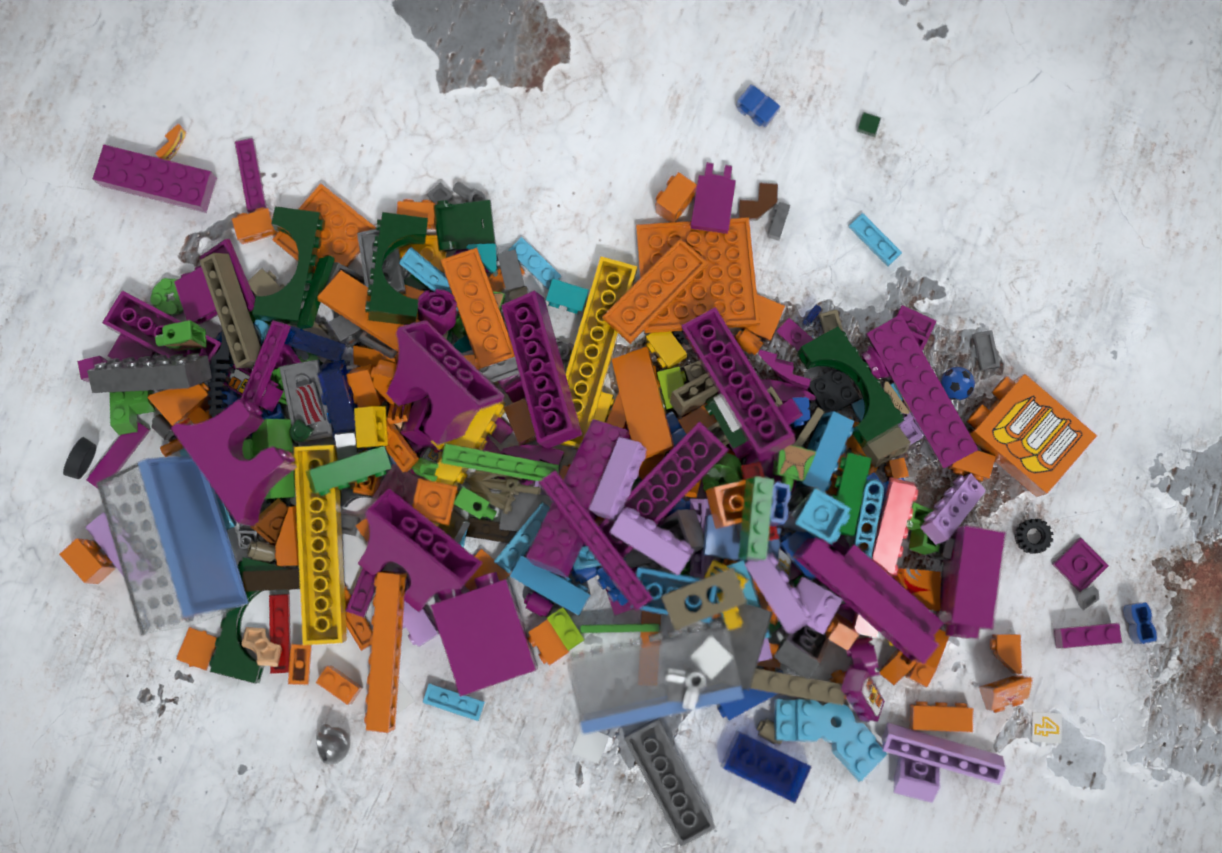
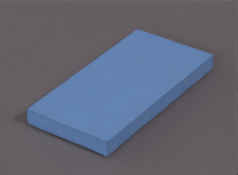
M706 516L703 555L739 562L743 561L744 559H738L740 540L735 527L741 523L716 529L712 516ZM777 528L779 539L768 541L767 552L773 553L777 560L781 528Z

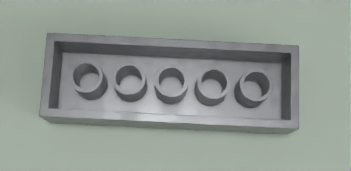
M199 353L187 355V357L177 354L170 356L171 358H167L166 355L154 357L155 359L145 356L138 358L139 360L129 357L123 359V361H119V358L107 360V363L95 364V368L87 372L92 393L191 388L212 378L208 356H199Z
M659 718L624 736L625 742L680 847L715 829L716 826Z

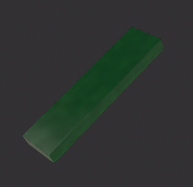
M330 255L318 260L297 327L302 330L311 328L314 325L321 303L318 301V296L326 288L335 258Z

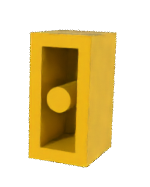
M656 332L646 336L647 343L645 345L651 353L657 355L658 358L656 360L662 368L671 369L687 358L686 351L671 332Z
M385 406L354 408L357 448L388 446Z

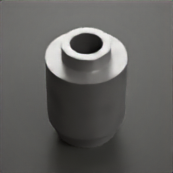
M158 414L153 418L151 427L164 440L171 442L177 438L171 429L173 426L163 415Z

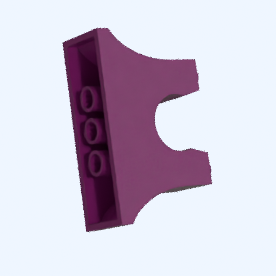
M425 320L398 328L396 332L399 344L398 366L386 394L398 406L426 398L429 395L432 402V413L427 420L425 433L437 445L464 436L471 421L480 409L503 401L505 396L429 322Z
M239 399L222 413L206 422L194 425L177 423L171 429L237 523L253 526L259 521L260 508L269 491L282 478L297 468V465L294 463L296 459L290 451L274 446L261 451L252 460L247 461L245 459L243 443L247 436L255 432L264 420L261 417V410L256 405H251L250 402H244Z
M388 489L365 513L369 523L370 537L368 546L357 564L372 576L379 572L388 562H395L401 565L411 578V586L406 590L404 601L418 612L426 606L437 592L451 588L461 589L482 564L479 559L391 489Z

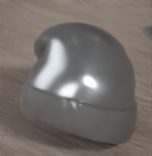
M324 724L320 729L321 731L316 732L318 754L325 764H337L348 754L350 738L342 728Z

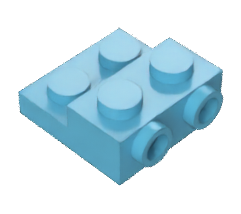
M815 488L795 524L810 532L814 537L822 538L828 544L835 543L841 533L838 530L842 524H846L850 517V514H848L850 508Z

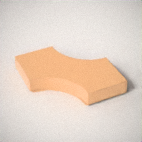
M246 627L242 647L249 648L256 653L258 665L278 667L282 651L281 646L273 644L267 639L265 628Z

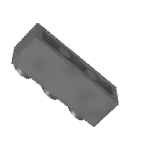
M779 202L775 206L774 212L776 214L775 216L772 215V226H769L767 231L769 234L768 238L780 240L791 205Z

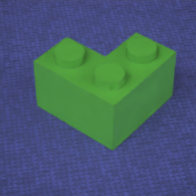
M152 390L109 392L110 426L118 435L138 432L137 415L156 412V407L147 398L149 395L154 394Z
M912 502V518L906 524V527L912 530L908 549L923 555L939 552L940 543L935 545L920 528L925 522V516L934 510Z

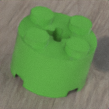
M726 453L703 477L704 490L742 481L741 460L732 454Z

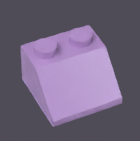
M801 577L796 586V590L800 594L798 599L802 605L805 604L811 612L809 616L812 619L806 626L824 634L843 599Z
M899 756L894 775V793L933 803L940 789V767Z

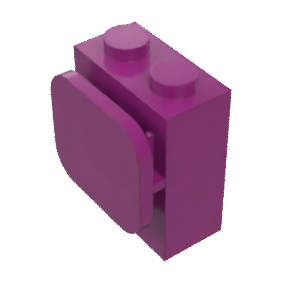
M201 265L195 267L193 272L182 274L180 279L174 281L187 321L190 320L195 324H202L218 316Z

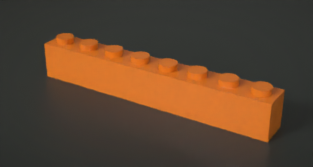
M377 572L374 580L376 595L373 598V606H375V611L371 620L373 626V634L370 637L372 652L369 656L370 673L367 677L369 693L366 695V704L368 706L364 717L367 731L389 733L395 730L407 573Z

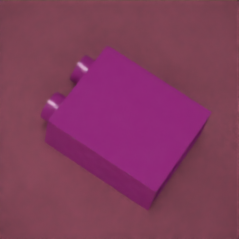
M962 526L957 528L950 538L955 540L951 559L943 560L940 611H936V616L946 625L945 635L964 639H979L980 630H993L1006 532Z
M497 572L474 579L477 589L462 594L461 589L441 590L437 592L440 602L430 605L460 697L538 669L510 582L507 579L499 581Z

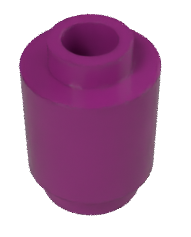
M536 591L532 594L528 593L524 600L525 608L541 617L542 615L547 617L554 603L550 602L549 598Z

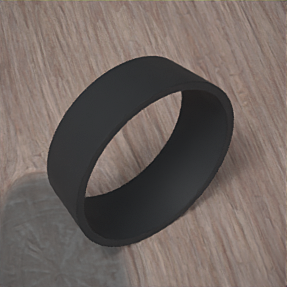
M85 437L80 438L65 462L63 475L75 479L82 478L93 461L97 449L96 444Z

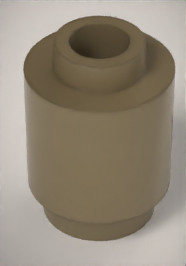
M251 541L247 556L253 560L270 564L276 560L275 545Z
M766 718L765 721L761 719L756 728L759 731L758 736L774 745H780L783 741L774 740V721Z

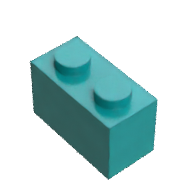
M551 279L545 301L549 302L548 306L559 309L561 305L567 307L566 311L577 314L578 311H583L589 290Z

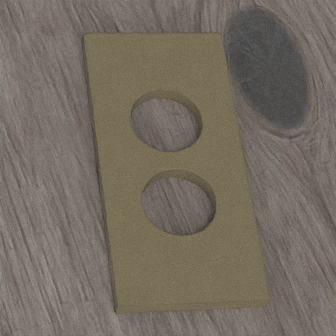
M734 568L662 596L675 631L747 602ZM711 586H718L724 592V598L718 604L710 603L706 597V592ZM692 594L699 596L702 600L701 609L694 613L688 611L685 607V599Z

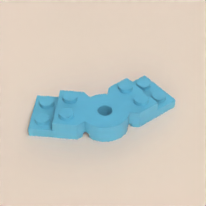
M774 700V740L813 743L821 738L826 742L832 743V753L858 782L863 781L887 755L875 741L877 738L863 723H855L852 711L845 704L827 703L822 706L817 700ZM831 718L836 720V728L832 726Z

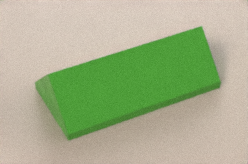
M291 419L264 420L260 427L252 433L253 459L261 451L272 446L290 451L293 454V442L290 436ZM294 470L282 478L269 491L265 499L296 497Z

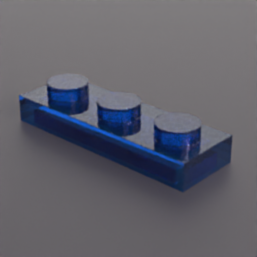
M291 326L284 343L285 345L339 364L346 349L345 344Z

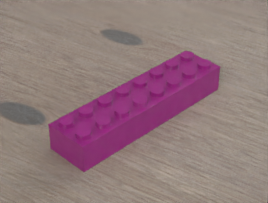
M534 290L502 304L503 314L538 444L549 449L581 436V428L545 298Z
M716 307L682 325L685 338L759 461L761 462L795 443L792 430Z
M900 314L866 333L865 336L882 359L890 380L923 434L940 467L946 468L977 451L976 444L903 316Z
M595 419L592 420L563 480L594 521L597 515L589 510L618 438L631 440L628 430ZM553 502L526 557L534 566L568 578L584 542Z
M699 422L630 493L625 502L624 509L626 507L634 509L639 513V516L652 520L657 525L729 449ZM605 519L598 527L624 559L634 547L610 533L616 521Z
M807 538L792 557L839 598L843 599L849 607L912 661L924 664L939 646L934 641L935 637L928 631L923 632L919 628L920 624L915 619L907 618L904 615L905 611L897 604L894 606L890 603L889 596L884 592H878L874 589L875 584L867 578L863 579L858 575L860 571L851 564L848 566L841 554L836 551L833 553L828 548L830 545L822 538Z

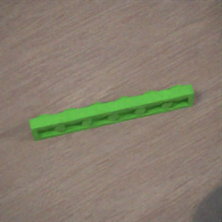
M444 443L440 462L535 481L542 480L554 470L558 473L559 465L447 443Z

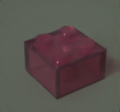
M392 464L391 469H389L373 498L378 500L388 489H391L412 506L419 478L409 472H402L397 465Z

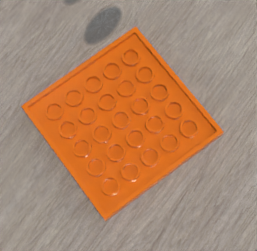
M749 218L730 219L728 234L691 229V221L636 225L640 278L680 238L708 262L703 271L644 330L645 333L683 331L682 325L715 307L728 328L760 325Z

